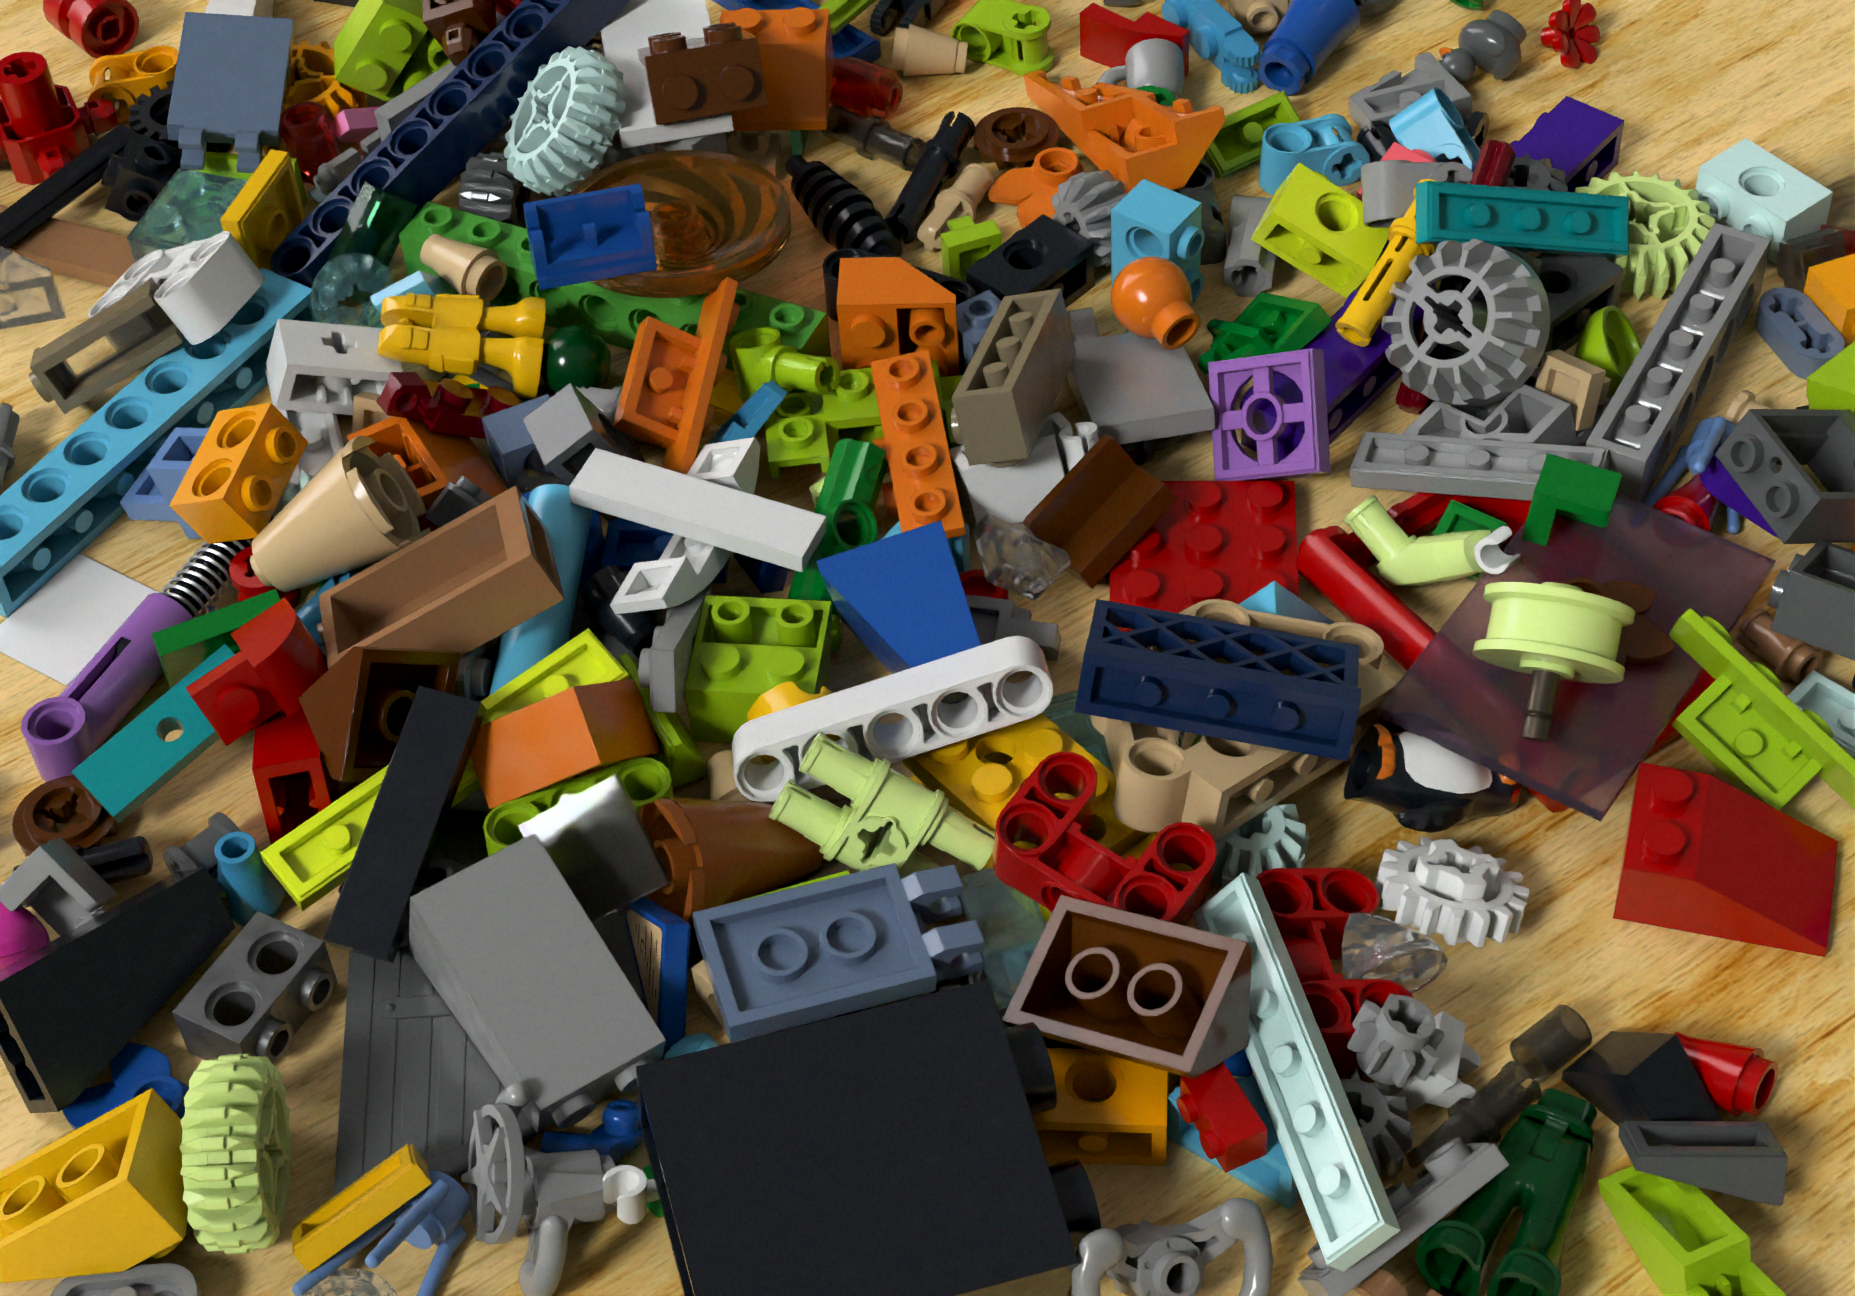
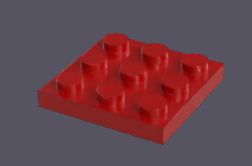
M1161 481L1166 484L1177 500L1110 570L1109 601L1173 613H1180L1190 606L1207 599H1222L1240 604L1273 581H1276L1299 597V577L1296 567L1298 554L1294 481ZM1117 627L1122 632H1128L1133 630Z

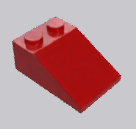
M1639 762L1613 918L1825 957L1828 945L1838 841L1710 774Z

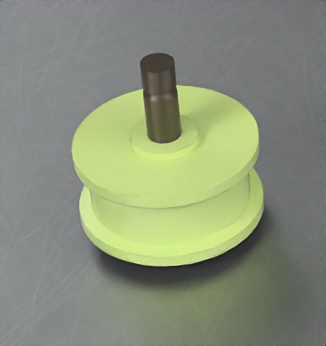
M1495 582L1485 586L1483 598L1486 602L1492 604L1486 639L1475 641L1473 655L1496 666L1532 674L1525 709L1528 715L1524 717L1520 737L1530 741L1547 743L1551 727V720L1549 718L1553 716L1559 679L1601 684L1623 681L1625 668L1616 662L1622 627H1628L1634 623L1635 610L1619 601L1584 592L1576 586L1557 582H1543L1542 584Z

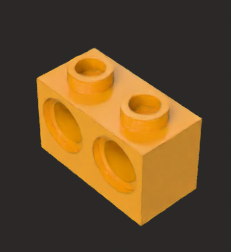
M272 403L218 411L169 506L207 544L253 539L268 525L308 441Z

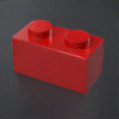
M1221 1062L1196 1079L1185 1076L1181 1077L1180 1097L1177 1098L1178 1109L1187 1124L1193 1123L1199 1131L1200 1143L1209 1159L1216 1158L1224 1172L1227 1173L1266 1155L1268 1129L1224 1062Z

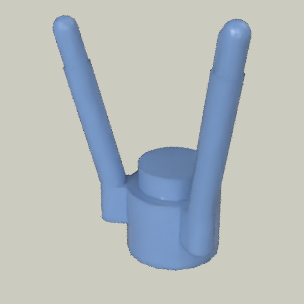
M1720 416L1702 420L1695 427L1689 445L1679 448L1672 465L1644 500L1637 515H1634L1630 520L1628 530L1634 533L1642 527L1651 516L1655 503L1666 496L1685 469L1690 468L1694 475L1703 473L1710 463L1714 452L1724 443L1736 425ZM1727 506V531L1734 535L1740 530L1741 514Z
M430 1170L431 1185L310 1273L304 1275L293 1285L292 1292L295 1296L305 1295L395 1223V1226L365 1258L366 1265L369 1268L378 1267L404 1240L419 1249H429L432 1244H435L438 1248L416 1295L435 1296L453 1253L467 1237L466 1231L459 1223L472 1206L469 1195L449 1175L440 1171Z

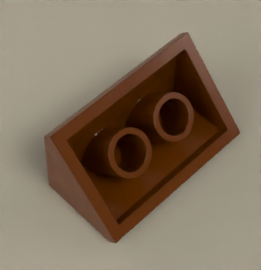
M1060 895L1002 1021L1008 1027L1034 1022L1043 1037L1196 1079L1248 1046L1252 947L1247 941Z

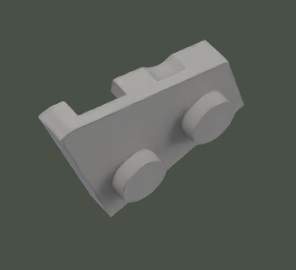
M1425 52L1415 57V70L1401 77V72L1393 70L1381 77L1375 85L1367 86L1349 97V116L1361 129L1367 125L1373 136L1378 139L1380 136L1373 128L1371 122L1382 120L1389 125L1391 118L1435 86L1440 88L1450 98L1453 104L1457 106L1459 112L1468 115L1472 113V95L1430 52Z

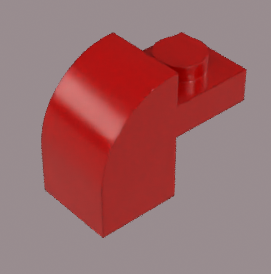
M283 598L230 633L241 651L186 687L194 702L226 746L281 709L288 718L302 708L298 698L329 670L325 654L286 598Z

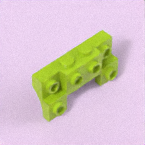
M935 360L931 361L945 432L947 433L946 437L948 438L949 449L963 445L956 443L951 428V411L954 407L951 398L963 375L940 377L938 362ZM871 368L840 371L838 385L834 390H828L829 393L826 395L812 392L786 394L765 422L771 479L780 478L779 467L821 463L822 473H826L836 442L851 438L856 441L874 444L873 439L884 437Z

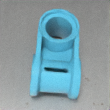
M1435 86L1389 120L1390 128L1400 145L1410 150L1419 149L1425 151L1437 162H1452V159L1462 160L1463 164L1474 172L1481 151L1464 126L1457 108L1440 88Z
M1327 114L1319 118L1294 123H1278L1264 131L1258 182L1266 193L1273 196L1294 167L1301 163L1312 171L1323 174L1333 184L1346 186L1361 178L1360 167L1370 163L1369 153L1362 144L1352 139L1350 124L1344 116L1339 114ZM1332 129H1335L1339 136H1336ZM1335 164H1337V165L1339 166V168L1341 169V171H1338V169L1336 168Z

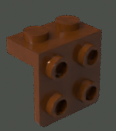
M735 22L703 27L704 37L686 40L685 35H681V32L647 37L649 47L637 50L639 61L645 66L655 124L661 125L769 106L757 37L748 31H742L741 26H736Z

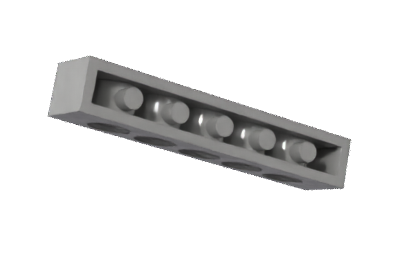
M1714 223L1586 441L1585 447L1609 449V470L1622 474L1613 505L1614 508L1637 515L1761 293L1771 239Z

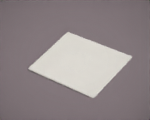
M77 554L0 624V652L63 685H68L148 594L159 592L82 554Z

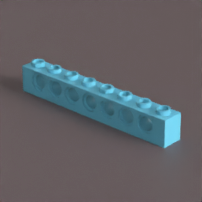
M262 267L259 271L265 277L263 284L219 332L196 345H191L183 336L182 344L155 360L0 495L1 616L8 618L77 554H80L125 513L120 501L146 465L151 462L175 427L210 428L218 411L243 407L268 384L265 371L267 368L266 361L277 319L323 323L313 289Z

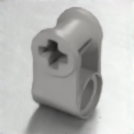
M1384 160L1362 165L1360 171L1364 226L1387 228L1390 227L1396 218H1402L1415 199L1413 191L1421 179L1470 184L1473 172L1464 164L1453 161L1411 162L1407 160Z

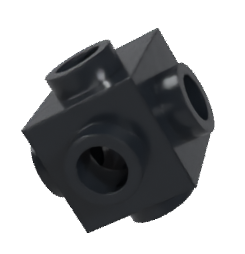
M131 131L122 156L111 154L101 181L102 185L110 187L104 209L118 213L129 221L142 222L158 228L165 209L175 212L184 191L186 181L177 178L182 150Z

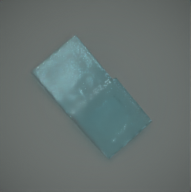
M989 868L959 876L963 885V894L960 895L967 921L976 920L985 942L984 950L979 952L983 959L986 977L990 982L999 1010L1008 1008L1048 922H1043L1038 902L1003 883L997 877L994 869Z

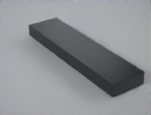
M419 685L323 940L329 945L386 962H394L410 919V897L420 892L487 709L481 702Z

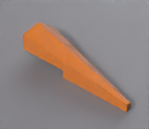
M1043 70L1023 74L1027 96L1045 114L1055 120L1058 127L1101 171L1108 170L1113 175L1115 181L1121 180L1124 183L1126 195L1143 178L1170 190L1184 187L1225 123L1224 109L1217 105L1195 112L1193 111L1191 101L1179 98L1173 101V107L1158 104L1155 93L1103 82L1094 84L1093 88L1083 89L1078 77L1067 76L1062 78V84L1049 82L1046 72Z

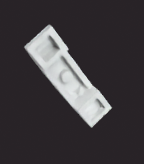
M755 437L705 444L687 475L754 495L759 468L760 445ZM673 534L659 560L633 564L610 606L615 614L665 609L680 605L702 592L714 580L731 556L732 551Z

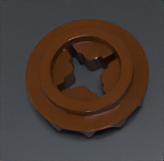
M1025 107L1005 108L992 112L979 121L973 134L974 149L979 151L982 162H995L999 171L1004 170L1008 166L1024 168L1025 165L1033 164L1036 155L1041 151L1058 147L1060 131L1055 120L1044 112ZM1025 134L1026 140H1019L1017 143H1015L1018 139H1021Z
M74 775L50 780L31 791L17 807L12 822L13 834L26 857L30 856L40 845L58 837H61L70 847L80 844L86 850L101 846V840L104 837L117 834L115 819ZM78 814L80 823H69L63 831H58L57 822L66 823L71 819L72 815Z

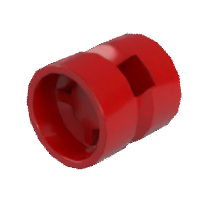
M127 0L43 1V11L46 20L93 58L97 59L105 55L124 54L134 43L138 34L140 20L137 10Z

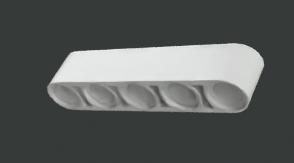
M1019 635L1005 637L752 719L741 725L734 734L732 741L735 785L742 795L750 800L762 803L776 801L789 779L795 781V784L805 790L825 785V783L813 776L799 771L805 754L819 732L838 735L841 738L836 743L872 762L876 758L881 761L885 758L894 763L1033 718L1047 708L1053 696V685L1045 655L1039 644L1030 638ZM1028 671L1033 673L1028 680L1022 683L1013 684L1005 681L1009 675L1015 672ZM963 692L969 694L965 700L956 704H947L941 701L944 696L950 693ZM888 713H898L905 716L895 724L886 725L877 722L881 716ZM766 754L777 758L776 761L768 765H756L750 762V759L757 755Z

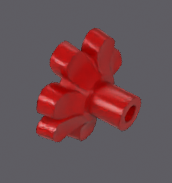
M1565 0L1562 4V10L1551 13L1548 21L1549 26L1544 27L1541 31L1540 37L1543 46L1546 48L1553 47L1555 52H1561V64L1566 68H1578L1580 62L1593 64L1597 59V51L1589 44L1598 43L1600 39L1598 26H1589L1597 15L1593 5L1590 3L1581 5V0Z

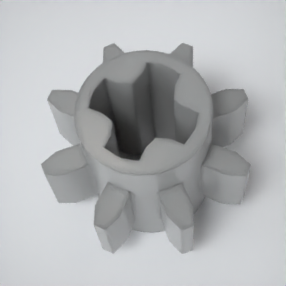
M1389 994L1382 1008L1366 1000L1351 1024L1355 1032L1349 1040L1347 1048L1357 1052L1356 1059L1360 1069L1369 1078L1378 1083L1396 1085L1402 1088L1410 1073L1425 1081L1440 1058L1436 1049L1445 1036L1444 1031L1435 1028L1436 1022L1432 1012L1426 1005L1415 998Z

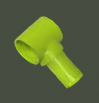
M772 327L751 328L735 334L728 341L739 396L744 402L764 382L768 383L770 380L774 381L786 392L799 389L823 395L828 394V390H834L839 383L840 368L834 358L801 354L794 347L783 345L778 329Z

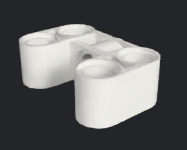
M223 231L211 238L193 241L189 244L164 251L162 249L155 250L143 256L89 310L88 316L91 318L136 291L152 277L159 287L153 298L191 345H196L219 332L260 288L265 277L231 233ZM142 314L105 335V337L118 350L152 328Z

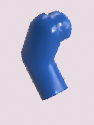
M626 1099L610 1102L602 1113L604 1123L589 1134L546 1130L542 1137L540 1152L555 1153L595 1149L599 1155H610L614 1163H616L638 1147L642 1141L643 1134L639 1122L638 1105Z

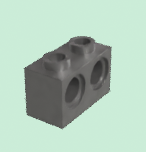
M257 911L172 1011L188 1052L204 1060L218 1059L220 1055L249 1053L250 1056H267L271 1063L280 1060L288 1050L292 1037L313 1011L321 1009L327 1003L334 985L337 983L325 942Z

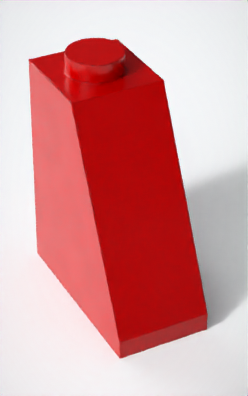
M302 708L289 718L281 709L255 727L252 771L272 845L340 798L338 780L331 778Z

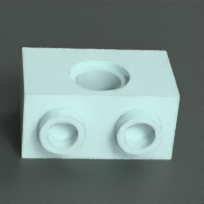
M1747 138L1699 166L1695 190H1698V200L1710 204L1711 217L1715 218V223L1771 239L1767 259L1777 266L1824 236L1833 191Z

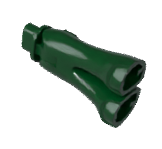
M1549 1088L1543 1090L1537 1104H1530L1522 1111L1518 1121L1510 1128L1497 1147L1509 1163V1166L1464 1200L1456 1211L1447 1218L1439 1220L1431 1226L1417 1245L1416 1261L1420 1273L1436 1292L1442 1296H1477L1491 1260L1514 1212L1521 1210L1525 1212L1514 1240L1493 1273L1487 1296H1560L1562 1288L1561 1259L1566 1233L1584 1186L1589 1168L1590 1154L1595 1143V1136L1591 1127L1596 1119L1597 1110L1591 1103L1562 1091Z

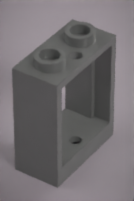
M1749 409L1715 453V456L1783 544L1817 543L1820 539L1830 543L1855 542V415L1851 410ZM1801 465H1807L1828 492H1821Z
M1820 539L1804 556L1797 553L1788 571L1781 569L1768 599V606L1777 609L1770 630L1855 661V551Z

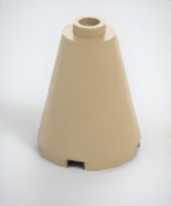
M357 436L347 442L253 539V555L250 556V564L257 578L268 587L275 586L283 592H288L377 563L429 534L430 527L420 532L417 519L427 512L423 500L411 478L390 452L379 458L367 448L376 442L368 436Z

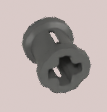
M217 812L208 818L209 826L180 848L172 845L165 850L163 854L164 861L172 874L206 867L209 875L216 879L218 878V863L214 852L216 843L224 835L241 830L225 814Z

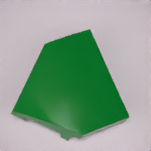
M1260 292L1233 323L1219 319H1213L1208 322L1207 329L1213 335V340L1210 345L1211 349L1200 355L1198 367L1204 374H1209L1208 362L1300 350L1313 340L1332 319L1318 303Z

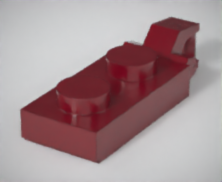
M390 372L389 379L376 401L388 416L424 421L429 429L434 432L486 439L482 417L521 404L520 400L513 393L501 387L491 386L486 390L468 387L449 378H444L440 382L421 379L416 372Z

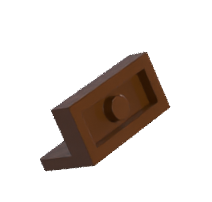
M1104 435L1026 516L1023 524L1060 567L1093 589L1177 498L1165 483L1139 468L1114 438Z

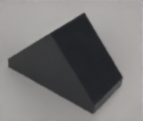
M1611 1031L1562 1073L1561 1079L1618 1126L1619 1123H1624V1121H1723L1676 1034Z

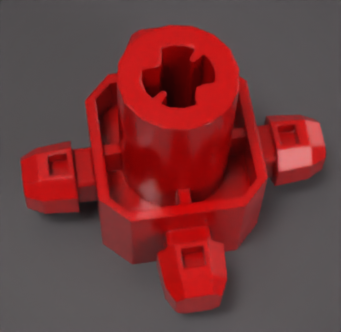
M19 52L0 60V162L8 160L17 182L29 185L42 183L90 147L88 134L95 133V136H98L118 125L116 113L110 100L97 99L84 102V107L77 109L68 87L54 84L47 61L41 54Z

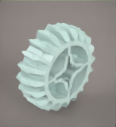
M568 46L561 53L556 52L553 54L548 65L542 64L539 66L537 76L534 80L528 81L526 92L523 97L518 98L519 105L517 110L510 116L512 121L511 128L505 134V140L508 142V145L504 149V157L507 159V170L514 174V178L523 182V186L538 194L543 192L550 197L552 195L562 197L569 191L574 193L580 187L582 180L588 181L592 177V172L596 165L603 164V156L608 147L613 146V136L621 128L619 118L626 109V103L623 101V98L627 92V86L623 83V73L616 69L613 63L607 61L606 57L580 46L577 48Z

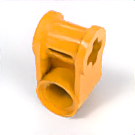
M163 45L137 52L105 55L97 58L89 70V79L93 88L89 92L87 102L97 99L110 100L116 113L118 124L129 121L128 116H131L130 107L131 105H138L136 99L141 94L150 97V88L158 85L161 90L168 88L166 82L174 81L178 50L174 47ZM110 69V78L105 80L106 70ZM115 99L120 100L119 109L115 110Z

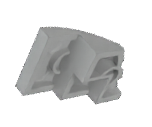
M1536 367L1522 386L1513 391L1509 396L1495 403L1481 407L1465 408L1449 406L1445 403L1434 401L1402 434L1578 446L1588 440L1611 399L1607 398L1605 404L1598 405L1593 427L1576 431L1571 404L1535 389L1539 368Z

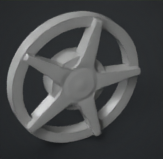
M487 1104L480 1110L473 1112L474 1124L469 1143L468 1171L461 1175V1181L468 1183V1195L472 1205L470 1209L477 1230L476 1240L483 1241L489 1245L506 1244L514 1237L523 1211L526 1177L524 1146L520 1127L512 1109L506 1104ZM496 1120L499 1127L493 1136L492 1125ZM496 1209L500 1215H503L497 1228L494 1225Z

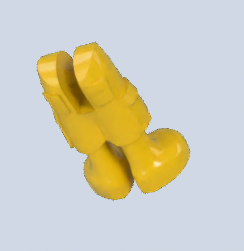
M406 293V295L386 297L382 300L380 317L381 323L385 327L379 333L377 353L382 357L395 361L428 366L430 370L439 373L447 372L463 376H472L473 373H476L478 364L498 367L510 374L513 390L521 399L532 400L537 396L544 343L542 335L546 313L545 298L530 296L525 297L517 304L489 307L483 306V299H479V295L443 293L431 297V295ZM480 331L504 333L514 338L481 337Z

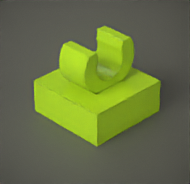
M970 215L947 220V226L950 231L940 234L943 275L966 282V270L977 260L984 258L1002 245V233L994 219L974 224Z

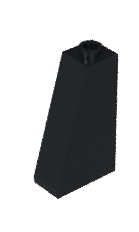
M206 867L176 872L0 970V1056L30 1113L59 1112L71 1105L236 928L227 911L229 909L227 894L222 885L209 875Z

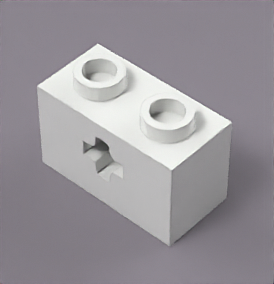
M277 319L266 361L275 407L281 410L353 415V399L355 395L362 392L381 394L389 379L390 372H403L401 362L382 357L377 353L379 333L383 328Z

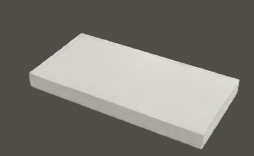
M630 0L600 30L604 55L607 61L613 63L616 69L623 73V83L627 86V92L623 98V101L626 103V109L619 118L621 123L619 134L622 148L734 131L731 112L656 125L645 66L639 61L637 49L649 47L647 37L671 32H681V35H685L686 40L704 37L702 28L711 26L705 0Z

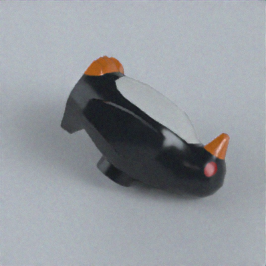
M1390 717L1380 721L1379 724H1373L1358 741L1352 755L1344 786V798L1383 807L1392 812L1399 823L1405 828L1428 833L1444 831L1456 824L1482 817L1499 816L1514 809L1521 796L1520 760L1516 756L1498 761L1487 760L1461 740L1453 738L1450 734L1429 721L1412 717Z

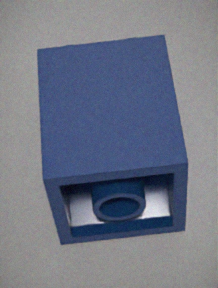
M941 520L816 560L819 572L841 621L891 674L982 645ZM954 692L944 696L941 701L947 704H956L965 700L969 694Z

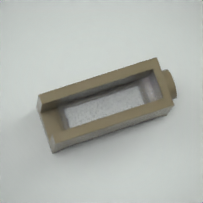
M152 277L136 291L42 348L38 347L34 350L30 364L32 372L29 373V378L43 400L48 403L54 400L62 412L66 414L183 343L184 335L153 298L159 287Z

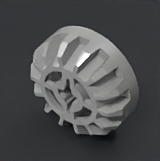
M1471 239L1466 243L1452 240L1438 243L1433 255L1415 256L1409 262L1412 273L1406 282H1394L1390 288L1389 294L1397 299L1393 315L1382 316V330L1391 335L1392 344L1385 351L1389 363L1400 368L1403 373L1402 382L1407 387L1424 394L1429 399L1451 406L1465 408L1481 407L1509 396L1513 391L1522 386L1534 372L1548 342L1550 307L1545 288L1538 275L1519 256L1478 239ZM1450 276H1462L1471 280L1462 292L1457 290L1443 291L1431 286L1436 281ZM1480 289L1484 294L1486 302L1474 297ZM1417 304L1424 310L1423 324L1428 334V337L1421 346L1416 340L1413 329V316ZM1451 309L1458 311V316L1451 311ZM1464 327H1465L1472 335L1463 332V331H1464ZM1438 343L1465 352L1460 357L1448 360L1436 359L1430 356V353Z

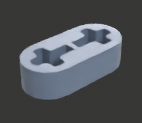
M1780 287L1771 289L1761 296L1755 328L1779 359L1796 376L1806 380L1808 376L1844 349L1845 340L1841 333L1803 292L1793 288Z

